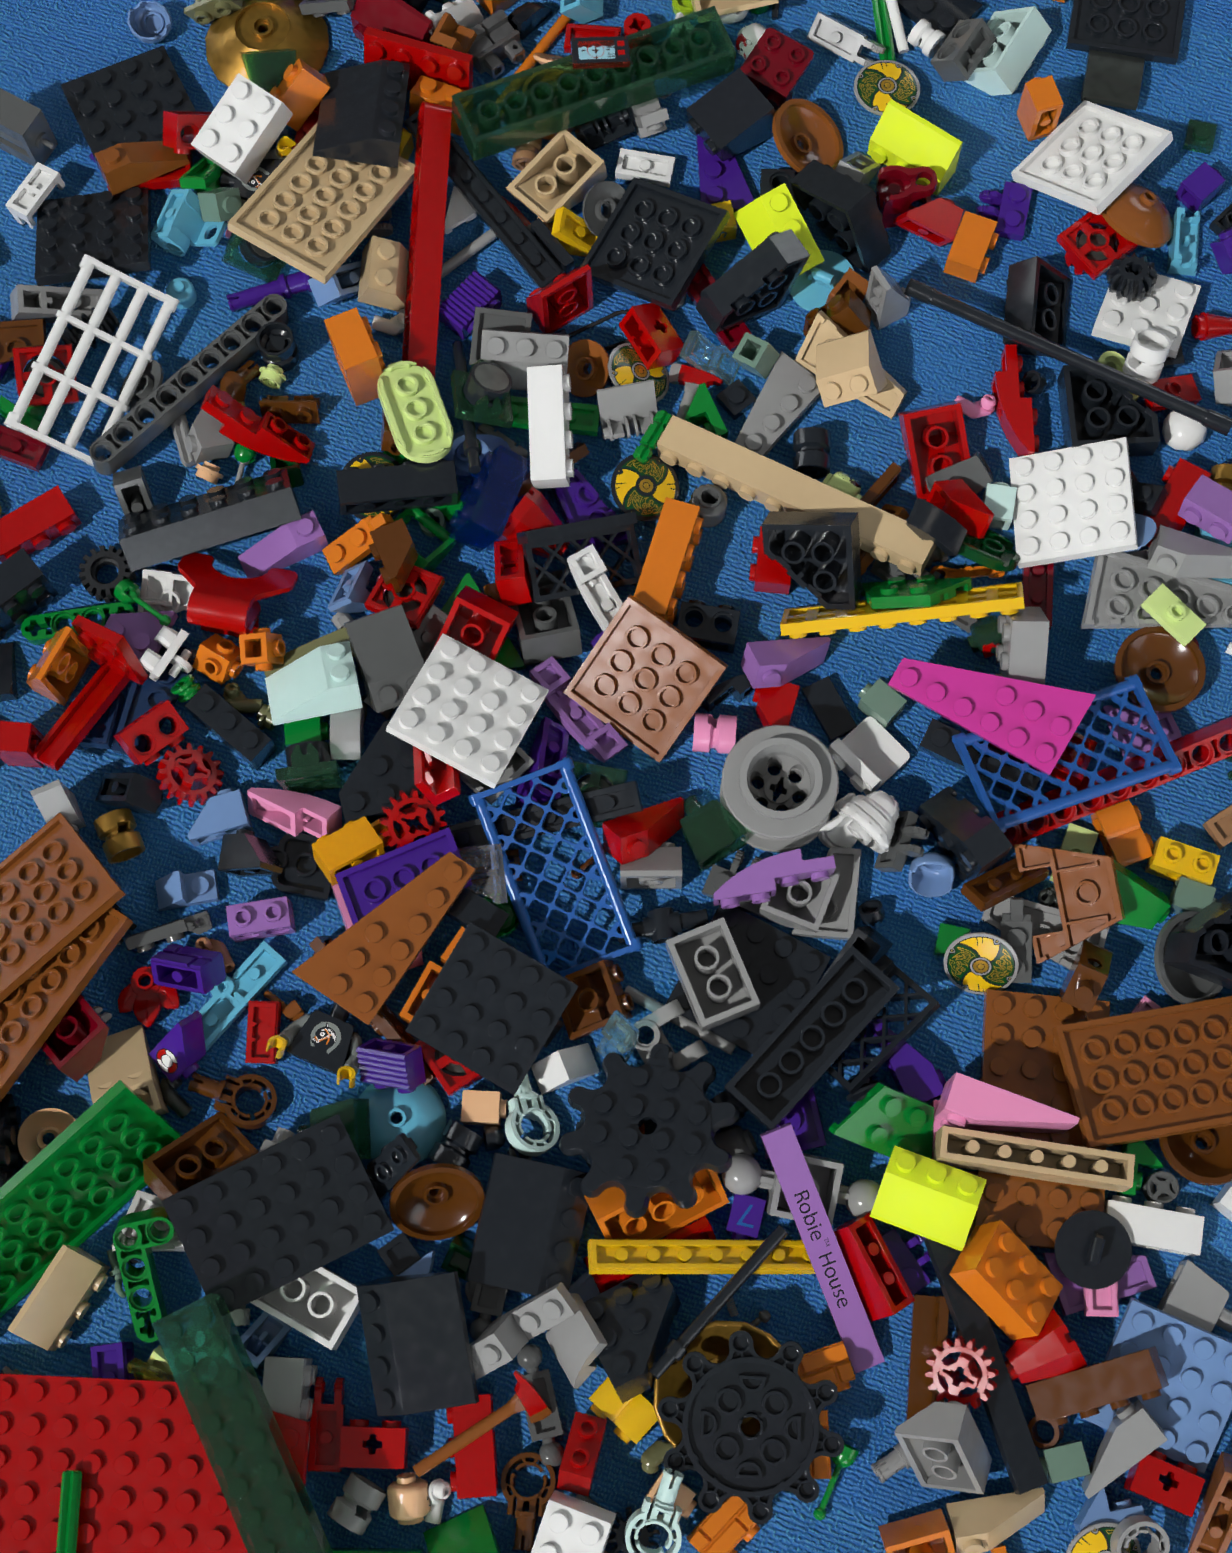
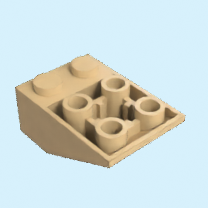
M142 1024L107 1036L101 1060L87 1072L93 1104L121 1080L159 1115L169 1113L167 1104L163 1100L154 1061L148 1055L151 1051Z

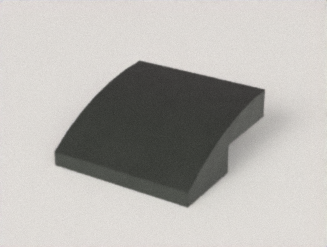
M1089 50L1081 101L1086 100L1096 104L1136 110L1145 58Z

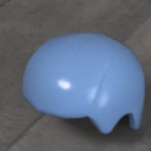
M140 1L133 9L128 11L127 24L133 35L140 41L154 44L162 41L169 34L172 26L171 16L166 7L157 1Z
M937 852L923 853L922 857H916L910 864L909 887L916 894L924 897L946 895L952 890L955 878V865L946 855Z

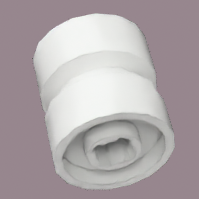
M1154 329L1138 330L1134 335L1130 352L1123 365V373L1148 384L1157 382L1172 346L1169 337Z

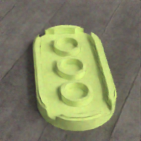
M397 361L389 364L379 376L377 394L397 449L404 457L417 463H433L444 458L452 447L454 432L434 376L427 368L417 366V363L412 361Z

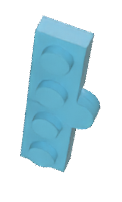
M265 941L233 973L232 978L226 975L225 981L218 986H214V989L210 991L213 996L200 1009L206 1052L248 1007V1002L253 1001L288 963Z

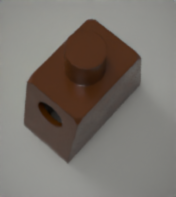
M1084 940L1061 986V1000L1090 1013L1108 978L1113 952ZM1088 960L1097 962L1099 966H1092Z

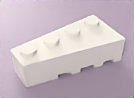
M562 364L527 367L530 478L533 487L536 489L570 487V477H574L573 459L569 458V449L573 448L572 431H569V420H572L571 402H569L571 380L570 374H565Z

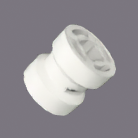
M923 18L913 27L907 42L914 47L919 46L924 55L932 58L945 41L946 35L940 30H934L932 24Z

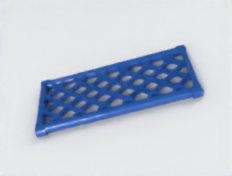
M1137 674L1125 677L1123 682L1090 692V694L1096 695L1087 710L1092 715L1091 722L1087 727L1080 724L1077 727L1078 730L1084 733L1083 741L1079 745L1069 741L1067 745L1077 752L1074 762L1069 763L1062 759H1059L1057 764L1069 770L1065 781H1060L1043 772L1032 769L1027 763H1018L1010 759L1007 752L1004 755H1000L989 750V742L973 733L965 734L962 732L952 736V743L956 751H958L986 816L994 820L1003 833L1007 832V828L1168 773L1171 776L1182 772L1179 759L1170 745ZM1134 691L1141 708L1127 701L1128 692ZM1111 698L1114 703L1118 704L1120 709L1117 716L1111 717L1100 711L1101 701ZM1124 708L1135 711L1140 715L1136 726L1120 720V715ZM1099 717L1111 722L1112 728L1109 735L1101 734L1092 729L1095 718ZM1143 717H1146L1154 734L1140 728ZM1116 726L1123 727L1132 732V737L1128 744L1115 740L1112 737ZM1092 735L1104 741L1105 745L1101 753L1085 748L1084 743L1087 736ZM1136 735H1142L1152 740L1149 752L1146 753L1133 747L1132 743ZM1157 743L1167 761L1161 762L1159 758L1153 755V750ZM1108 744H1113L1125 751L1121 762H1116L1105 756L1104 753ZM972 745L975 750L980 752L981 756L977 764H973L966 747ZM1084 753L1097 760L1094 771L1090 772L1077 766L1080 754ZM1128 753H1134L1145 759L1144 769L1134 772L1130 767L1126 766L1125 760ZM984 755H989L1001 762L997 773H991L980 767V762ZM1101 762L1116 767L1115 779L1105 781L1103 777L1097 774V769ZM1004 764H1010L1020 769L1021 774L1018 781L1012 782L1001 777L1000 771ZM1028 772L1041 779L1038 790L1033 791L1020 784L1024 773ZM1072 772H1078L1089 778L1088 788L1078 791L1074 786L1070 785L1069 779ZM978 773L992 779L993 783L989 791H985ZM1045 781L1060 786L1059 798L1050 801L1041 794V788ZM996 782H1001L1013 789L1009 800H1003L992 794ZM1022 791L1033 797L1032 807L1021 810L1013 804L1012 799L1015 792ZM990 800L1005 807L1004 817L997 818Z
M564 757L561 761L556 762V764L496 786L495 789L491 788L479 793H472L468 796L471 806L475 807L532 958L547 967L552 964L555 958L568 962L571 967L557 972L562 976L569 975L601 960H610L626 953L638 952L644 947L640 936L636 937L573 772L575 766L571 757ZM558 769L562 775V778L559 779L555 786L541 780V776ZM530 780L533 781L532 788L526 797L514 792L512 787ZM538 783L551 788L553 791L547 805H542L532 799V794ZM504 791L505 796L499 807L487 805L486 797ZM558 792L563 794L569 793L573 807L569 809L567 814H562L552 809V802ZM510 794L524 800V806L519 816L512 815L504 810V805ZM529 803L539 806L544 810L539 825H534L523 818ZM549 812L561 816L564 820L558 834L543 828V823ZM501 814L511 817L516 821L510 836L498 834L494 822L498 820ZM568 821L580 822L584 836L580 838L578 843L569 841L562 835ZM520 823L535 829V835L530 845L515 839V833ZM540 832L546 833L555 839L549 854L539 851L534 847ZM559 841L568 843L575 848L569 863L554 857V851ZM511 843H516L527 850L521 865L509 863L505 850L510 847ZM579 850L591 851L595 864L589 872L576 868L573 864ZM531 852L546 858L545 866L540 874L526 868V862ZM550 861H555L566 868L560 883L545 876ZM570 870H575L586 877L584 885L579 892L565 885V880ZM522 872H527L537 877L538 882L533 893L520 892L516 879L520 877ZM590 879L602 880L606 893L599 901L586 896L584 893ZM542 881H547L557 887V892L552 902H547L537 896V890ZM561 890H566L577 896V901L572 911H567L557 906L556 901ZM581 899H586L596 904L597 909L592 920H586L576 914V909ZM534 900L547 905L549 908L543 922L531 921L527 908ZM601 908L613 909L618 922L613 925L612 929H606L596 924L595 919ZM553 909L568 916V921L563 931L552 928L547 923ZM573 918L588 925L583 940H578L567 933ZM592 928H597L607 933L608 938L603 949H598L587 943V937ZM544 929L557 933L560 937L553 951L549 949L542 950L538 936L542 934ZM611 937L624 938L627 946L609 953L606 951ZM564 938L579 944V950L573 960L560 955L558 952ZM584 947L599 954L598 957L582 963L578 962Z

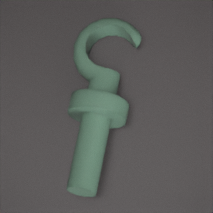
M111 1249L106 1251L112 1268L109 1275L110 1277H115L116 1293L120 1297L125 1298L126 1293L122 1289L123 1280L118 1261H116V1253Z

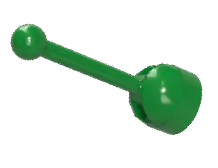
M123 579L117 584L114 596L120 602L127 605L138 603L159 619V623L162 626L170 625L171 618L168 615H162L140 598L141 590L136 583L130 579Z
M844 1443L843 1452L839 1456L831 1457L836 1465L831 1476L832 1479L828 1483L820 1506L815 1508L813 1512L815 1519L819 1521L826 1517L825 1509L841 1469L851 1466L858 1456L859 1450Z

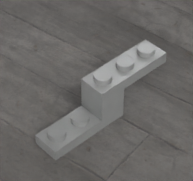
M562 1282L496 1318L477 1340L470 1343L476 1380L512 1361L530 1339L574 1316L578 1312L580 1307Z

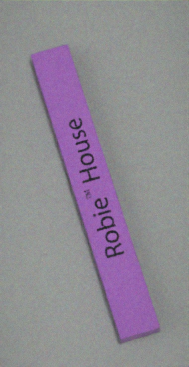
M789 1122L760 1134L855 1374L885 1362L791 1123Z

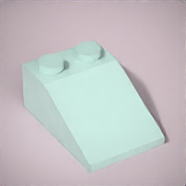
M349 641L319 646L265 678L273 726L363 708Z

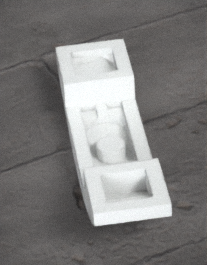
M593 544L569 556L566 560L583 599L604 632L623 603L605 574L608 569Z

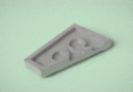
M830 847L827 856L834 855L836 865L834 873L840 876L819 930L816 933L793 929L792 936L849 940L855 930L861 849Z

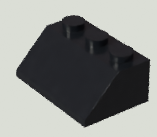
M1038 256L1009 265L1004 320L1066 347L1071 279ZM1003 336V344H1017V353L1049 357Z

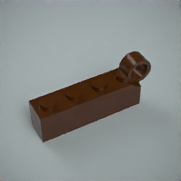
M1156 1346L1026 1385L1036 1415L1028 1424L1035 1446L1041 1449H1048L1057 1445L1064 1436L1063 1424L1069 1422L1068 1416L1079 1413L1081 1419L1099 1414L1098 1407L1110 1404L1111 1409L1114 1410L1130 1405L1129 1398L1141 1395L1143 1401L1161 1396L1160 1389L1168 1386L1169 1383ZM1040 1420H1045L1053 1426L1054 1438L1052 1441H1045L1038 1435L1037 1425Z

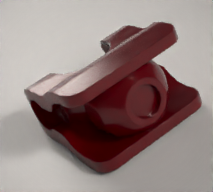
M899 165L886 166L879 170L875 194L877 206L882 211L884 228L896 227L897 225L893 224L894 218L914 209L915 207L912 205L914 201L918 200L924 204L932 201L931 195L936 190L938 182L935 171L929 167L906 168ZM919 178H926L930 181V184L923 186L920 184L916 185L915 182Z

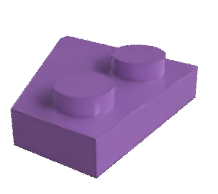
M158 611L162 615H168L171 618V623L167 627L172 628L178 618L177 614L173 611ZM150 612L111 614L104 626L123 635L138 660L141 659L148 648L157 654L162 648V645L154 639L163 626L159 623V619Z
M1107 705L1101 709V712L1111 717H1116L1120 708H1113V706ZM1123 709L1120 715L1121 721L1132 726H1136L1140 718L1137 712L1130 709ZM1171 712L1156 713L1169 742L1182 737ZM1143 717L1140 728L1154 734L1146 717ZM1106 721V723H1107V725H1108V727H1109V729H1110V731H1111L1112 724H1111V722ZM1116 726L1112 735L1115 740L1128 744L1131 740L1132 732L1123 727ZM1136 735L1132 745L1136 749L1147 752L1151 749L1152 740L1142 735ZM1118 747L1122 756H1124L1125 751ZM1128 753L1126 760L1137 755L1134 753Z

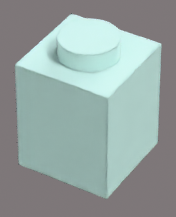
M1004 482L987 483L983 494V503L994 514L989 528L1008 531L1013 520L1017 487H1010L1009 484Z

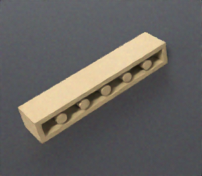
M942 1126L936 1132L933 1159L953 1167L1117 1192H1125L1133 1187L1135 1155L949 1126Z

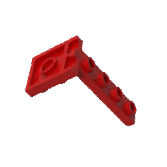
M80 615L71 623L78 634L77 639L88 649V656L101 667L33 750L32 756L36 761L56 771L62 767L128 682L131 680L142 685L149 677L123 635Z

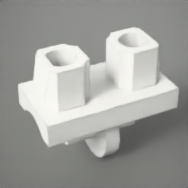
M163 625L154 640L167 648V651L161 657L148 648L139 660L141 665L151 673L150 679L157 682L169 663L173 664L168 673L174 678L177 677L180 671L191 672L193 667L187 661L192 653L184 649L180 656L176 655L189 633L183 629L178 633L174 629Z

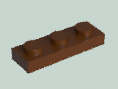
M1014 858L964 883L961 893L983 912L1047 879L1050 870L1045 867L1019 872L1017 859Z

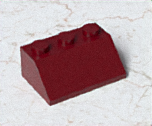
M356 0L350 17L353 33L361 41L364 42V32L368 26L432 44L430 38L434 32L433 21L403 0Z
M80 994L41 1048L61 1072L78 1082L101 1060L109 1027L83 995Z

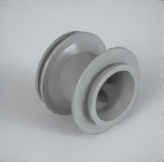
M771 725L753 730L733 746L726 757L722 769L719 798L725 821L742 841L754 848L768 852H785L803 847L813 841L819 835L822 826L830 820L839 789L837 766L827 747L816 736L803 729L788 725ZM775 766L780 770V773L778 775H771L768 772V768ZM791 774H797L800 776L801 781L793 783L788 777ZM753 780H760L763 783V787L756 789L751 782ZM780 784L782 785V794L774 802L773 792L776 791ZM795 795H801L805 800L794 803L792 798ZM758 801H764L767 804V808Z

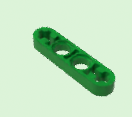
M116 602L32 615L23 621L21 632L29 643L41 645L54 637L58 631V624L63 619H70L73 622L78 615L88 619L91 615L98 614L102 617L100 625L105 626L108 620L106 613L111 615L119 614L122 611H126V613L137 612L131 605ZM38 624L41 630H38V635L34 636L29 631L34 630V625ZM50 627H51V630H52L53 634H51V633H50L47 629H45V628H50Z

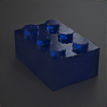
M499 445L492 452L488 451L485 454L483 460L480 461L481 471L479 473H470V476L473 477L470 485L464 488L460 496V501L463 502L460 510H456L450 521V525L453 528L449 537L479 553L502 536L530 465V460L502 445Z

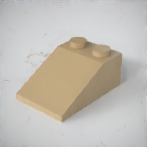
M562 128L506 189L544 222L549 224L554 220L557 208L564 206L567 209H571L584 200L585 195L593 185L604 181L608 177L605 161L565 128Z

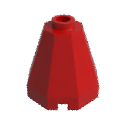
M532 486L508 516L507 522L504 526H501L495 537L500 541L517 538L516 533L563 524L543 494ZM563 543L558 551L560 556H562L570 543ZM556 544L549 545L548 547L553 550ZM541 547L532 548V554L548 558L550 555Z
M1052 1308L1038 1336L1016 1339L1004 1353L1007 1360L1005 1364L1012 1381L1018 1378L1020 1383L1023 1384L1056 1377L1088 1366L1075 1340L1071 1339L1068 1334V1328L1054 1308Z

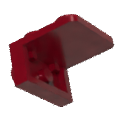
M767 28L740 69L771 103L774 109L777 110L783 103L792 99V90L813 60L814 52L773 28Z

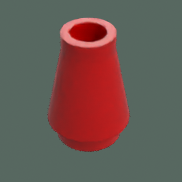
M1201 312L1192 319L1191 334L1193 338H1198L1200 341L1232 335V317Z

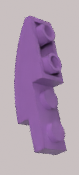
M800 848L767 857L738 872L726 881L713 894L714 906L721 905L722 909H730L740 906L739 902L752 900L753 904L765 903L771 900L770 897L775 896V884L780 883L781 887H788L799 884L801 879L811 878L812 882L827 880L830 878L829 875L834 874L836 869L834 855L803 860Z

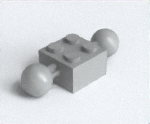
M803 1153L831 1226L833 1225L836 1204L846 1205L848 1211L856 1218L868 1213L871 1214L880 1188L877 1182L870 1179H860L853 1182L850 1186L840 1185L844 1168L842 1162ZM747 1154L733 1155L731 1168L721 1173L725 1187L737 1195L750 1194L757 1188L768 1189L764 1210L771 1216L794 1220L774 1169L772 1171L761 1169L757 1160Z

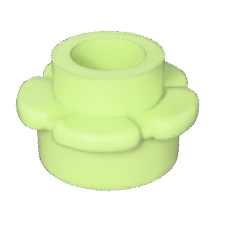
M268 364L267 368L262 366L259 369L261 372L259 381L269 388L279 389L281 384L286 381L283 369L275 364Z

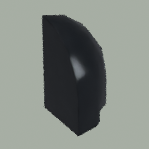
M527 2L508 15V22L514 30L520 32V39L524 40L553 12L549 6L542 3Z

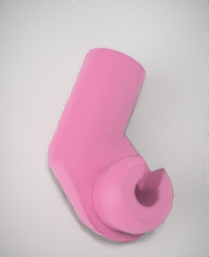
M990 394L984 395L981 400L971 402L960 395L954 400L961 403L963 414L972 419L992 414L997 403L996 398Z

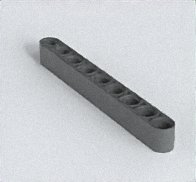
M269 294L95 440L90 446L89 454L96 471L102 475L115 473L201 400L212 385L217 386L226 372L235 371L259 350L256 343L258 331L250 332V329H260L264 324L274 321L287 325L289 316L284 297L279 294ZM274 310L281 311V312L278 313V314H271V313H270V312H272V311H274ZM234 345H235V346H239V347H238L237 349H235V350H229V349H228L229 347L234 346ZM212 363L218 364L214 368L207 367L209 364ZM188 382H197L193 386H186V383ZM167 400H176L172 404H164ZM146 418H154L149 423L142 422ZM125 436H132L129 441H120ZM102 455H111L106 460H99Z

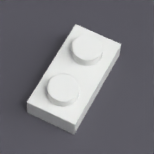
M620 148L615 178L632 181L635 177L657 186L670 188L675 167V157Z

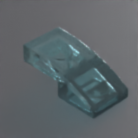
M698 330L689 332L679 356L692 366L715 375L726 385H731L734 382L740 365L732 358L733 352L725 345L716 346Z
M616 1010L601 1032L604 1037L597 1046L596 1051L603 1057L612 1052L619 1053L627 1063L636 1046L639 1030L622 1013Z

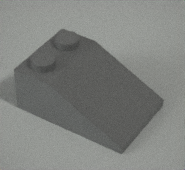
M557 570L549 573L559 579L563 571ZM544 575L538 582L540 596L549 594L555 585L554 582ZM561 587L557 590V592L565 591ZM570 596L538 603L530 602L510 606L519 612L514 625L524 666L544 662L551 656L556 660L582 654L580 628Z
M401 604L344 623L371 708L376 713L399 706L425 664Z

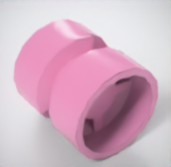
M695 713L692 752L709 753L714 748L717 753L729 754L736 742L737 716L720 714L717 719H714L712 714Z

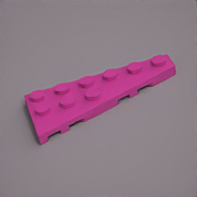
M908 658L901 660L888 683L889 687L1050 776L1096 696L1095 694Z

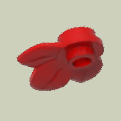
M150 966L137 969L131 977V984L126 986L118 997L119 1012L127 1013L134 1011L137 1020L149 1028L156 1021L161 1007L178 1009L180 1005L177 989L156 985ZM149 976L151 979L150 984L142 986V978Z

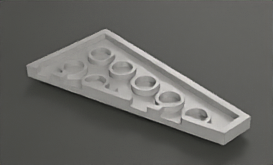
M1124 552L1095 556L1081 629H1125L1161 626L1140 605L1162 583L1207 624L1204 628H1232V585L1209 578L1172 577L1148 569L1147 559Z

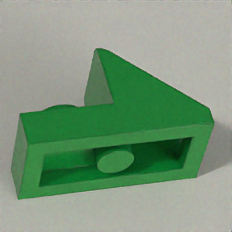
M705 383L700 384L684 420L696 426L702 425L703 429L728 439L726 426Z
M1144 1141L1121 1145L1120 1153L1135 1155L1133 1187L1125 1192H1117L1116 1195L1132 1197L1136 1195V1191H1140L1142 1172L1138 1171V1167L1149 1169L1163 1168L1162 1163Z

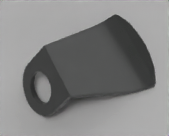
M977 451L975 456L925 477V481L930 492L935 481L963 479L973 492L978 494L987 486V483L993 481V474L983 456Z

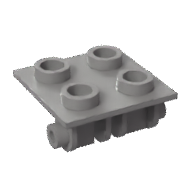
M654 379L596 390L604 440L610 439V441H614V439L623 438L625 435H627V438H631L630 434H635L638 437L640 432L645 434L649 425L653 424V418L658 412Z

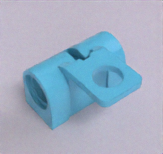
M172 189L151 232V239L167 252L183 257L190 245L194 247L217 246L227 223L225 221H203L198 195L191 189ZM217 228L215 235L207 239L209 232Z

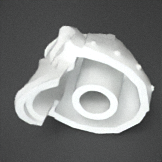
M881 790L871 792L866 796H856L854 792L848 793L835 802L833 808L837 811L838 815L822 826L818 835L819 840L828 848H852L858 840L877 853L888 852L894 834L895 823L899 816V804L894 799V796L888 795Z

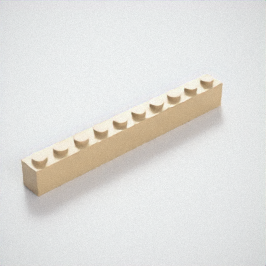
M673 415L657 442L658 456L666 464L671 466L679 465L685 468L692 476L698 478L703 476L721 489L729 488L737 492L741 498L747 501L755 500L764 504L765 508L769 511L858 512L860 549L870 553L874 559L880 562L888 561L897 565L898 569L906 574L911 575L914 573L921 576L936 548V544L932 540H922L906 525V520Z

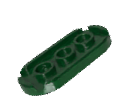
M990 529L987 530L982 539L966 534L958 552L959 555L982 566L1003 572L1014 570L1021 559L1019 558L1020 555L1013 550L1014 544L1009 539Z

